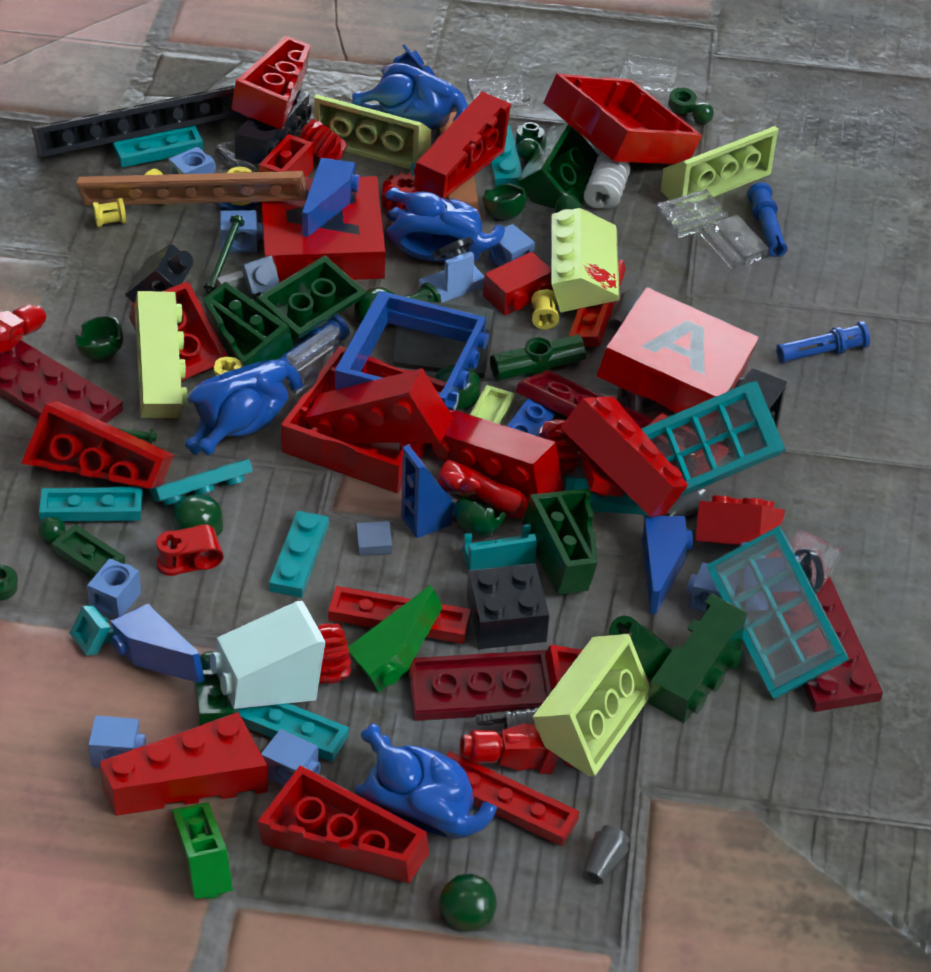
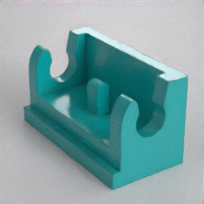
M531 525L522 526L521 536L471 543V533L464 534L462 554L468 571L534 564L537 539L535 534H530Z

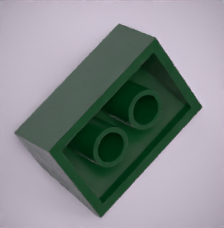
M564 123L545 134L517 183L525 189L526 194L531 200L539 205L555 209V201L558 196L568 190L571 191L568 195H574L581 204L599 155L579 132L568 123Z
M323 256L258 296L257 304L289 326L291 339H299L364 298L367 292L328 257Z

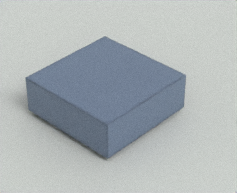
M389 521L356 523L359 555L392 554Z

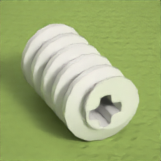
M603 152L600 153L584 192L586 204L597 209H612L616 207L620 202L625 183L630 174L629 163L613 161Z

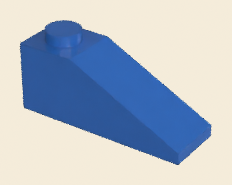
M327 158L320 159L302 211V236L309 237L350 204L353 192L358 193L360 185V175H356V162Z
M407 445L403 447L401 518L415 537L419 538L452 525L454 500L449 492H445L416 453Z
M645 516L642 546L650 614H657L684 565L686 550L692 549V530H686L685 516Z
M149 604L111 621L114 636L111 637L112 645L118 655H124L133 665L196 683L205 680L199 652Z

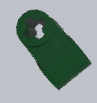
M626 615L617 617L609 627V635L632 633L631 640L644 673L652 680L672 649L634 618Z

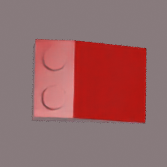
M189 281L162 291L175 292L176 304L182 305V321L177 323L178 331H183L184 347L183 350H179L180 359H185L186 372L185 378H181V382L214 369L216 360L228 357ZM134 302L132 303L129 319L136 331Z

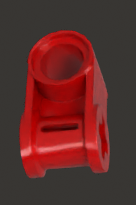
M198 525L193 528L166 531L160 534L156 540L157 550L160 552L157 558V569L167 576H176L181 573L197 570H209L220 565L224 558L215 529L210 525ZM169 540L171 541V549L168 546Z

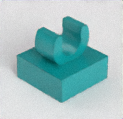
M94 605L82 606L69 632L86 655H98L103 643H112L111 637L114 636L113 628L111 629L107 623L109 619L102 616Z

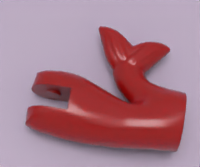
M450 459L442 466L437 482L445 492L470 497L493 510L506 513V516L519 519L524 517L528 499L521 491L497 483L480 472Z

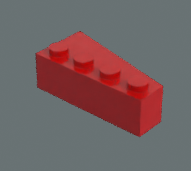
M286 35L236 79L231 110L241 113L244 117H251L282 130L306 75L311 45Z
M481 91L416 162L413 170L415 174L414 187L445 199L500 156L505 150L511 103Z
M422 368L321 393L305 417L312 429L313 427L318 429V433L349 443H441L454 419Z
M614 396L582 398L560 427L650 517L666 515L689 486L682 478V473L670 464Z
M55 401L44 405L21 464L36 465L51 470L67 471L82 476L109 479L114 482L152 489L163 484L174 454L66 404Z
M450 410L454 418L441 443H432L433 453L437 458L445 462L449 459L480 472L497 483L521 491L528 501L532 494L564 491L557 446L554 441L457 410Z
M239 712L100 761L103 790L116 816L164 809L167 803L184 802L185 805L199 803L200 798L221 795L222 799L235 798L238 792L254 790L255 794L268 792L267 764Z
M301 765L257 821L263 845L408 884L429 856L426 831Z

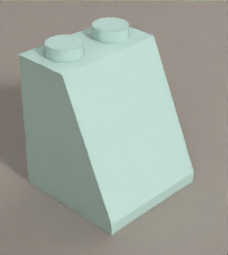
M297 601L217 637L215 652H212L210 655V666L212 673L217 674L220 680L223 695L228 696L234 709L315 701L318 692L325 640L303 601Z

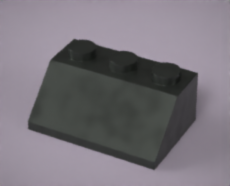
M423 301L486 317L485 333L489 334V341L485 350L480 349L478 365L474 370L480 378H485L493 338L494 309ZM397 325L393 367L416 370L422 368L424 371L438 372L447 365L457 363L466 343Z

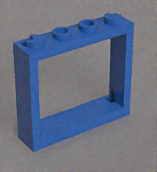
M379 291L335 369V390L382 378L362 373L361 371L387 323L466 343L442 393L438 392L449 412L450 410L455 411L459 401V392L466 389L470 370H475L478 365L480 349L485 350L489 341V334L485 333L486 317Z

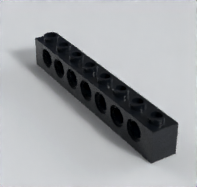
M235 85L33 126L31 129L37 155L45 157L241 116V113L231 110Z

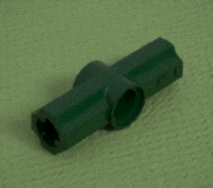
M580 334L549 341L544 337H532L526 341L523 348L490 355L489 363L492 375L496 381L524 374L532 377L544 371H550L553 367L585 360L586 350Z

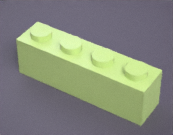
M137 291L135 322L141 418H179L181 408L187 406V388L181 387V378H185L186 365L185 359H180L179 350H183L184 334L183 331H178L177 323L182 321V305L176 304L175 292Z

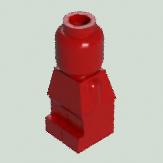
M29 304L12 312H0V354L8 350L10 351L22 339V336L36 332L42 327L46 321V313L42 307Z
M524 723L501 731L500 736L496 731L472 730L469 735H462L460 738L459 749L461 757H468L473 763H495L498 760L499 765L515 770L539 769L540 774H552L559 759V756L545 748L540 734L535 728V724Z

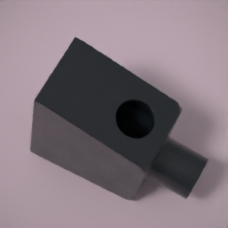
M169 244L146 259L125 296L134 303L136 302L137 291L162 292L182 284L193 266V257L189 252L185 250L180 251L176 246ZM153 281H160L159 283H157L155 286L152 287V282H153Z

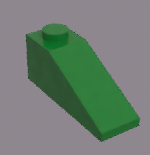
M431 585L348 647L349 655L354 664L378 692L396 683L400 676L407 672L443 608Z
M209 802L172 809L188 880L194 898L214 899L223 893L233 891L227 848Z

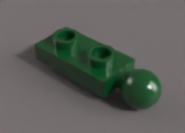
M47 517L39 524V536L44 542L52 545V552L92 579L109 558L125 564V556L76 524L67 531H65L64 523L57 517Z
M207 651L200 655L205 680L200 683L194 682L199 725L236 713V709L233 708L228 696L223 695L221 691L220 680L217 674L212 673L210 655L214 651Z

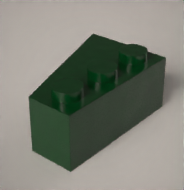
M226 281L203 299L207 317L220 342L230 357L240 360L242 367L260 361L277 360L293 348L289 326Z
M589 488L532 494L526 507L522 525H531L530 534H535L537 539L536 552L558 595L589 591L598 564L596 536L592 526L594 515L590 505L592 494Z
M712 593L705 601L707 605L706 612L701 621L698 622L693 619L687 627L688 631L692 632L688 640L681 648L675 645L651 680L648 703L682 723H685L692 713L698 714L701 711L710 691L716 692L720 688L726 672L729 669L734 670L739 665L743 656V651L740 648L747 612Z

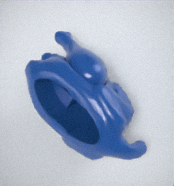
M393 63L384 66L381 70L383 76L374 88L365 92L356 91L352 94V104L417 121L431 130L444 127L448 123L452 112H456L453 119L455 121L468 107L465 96L452 84L421 69L403 63ZM378 101L379 104H370L368 102Z
M397 187L391 188L385 194L387 200L400 202L406 207L403 210L394 207L387 213V218L394 222L386 229L387 239L413 258L445 262L449 260L448 257L435 260L433 253L450 243L472 237L474 244L469 247L466 253L472 252L475 262L481 253L497 245L504 236L505 228L501 225H495L490 234L483 233L482 221L477 209L454 198L446 200L431 192L407 193L400 191Z
M283 360L260 361L216 375L197 384L187 395V400L189 403L195 404L200 416V423L193 437L186 440L185 447L194 455L203 451L204 454L210 456L214 453L216 445L225 436H247L268 426L288 401V391L284 386L283 380L286 378L289 381L291 390L303 387L302 378L295 367Z
M370 724L361 732L362 740L370 743L373 752L377 754V763L371 769L364 784L355 787L356 795L426 832L449 839H462L482 831L494 818L497 807L489 802H483L479 812L474 816L469 815L474 803L473 789L467 773L457 761L437 751L419 746H392L390 738L387 735H381L380 727L377 724Z

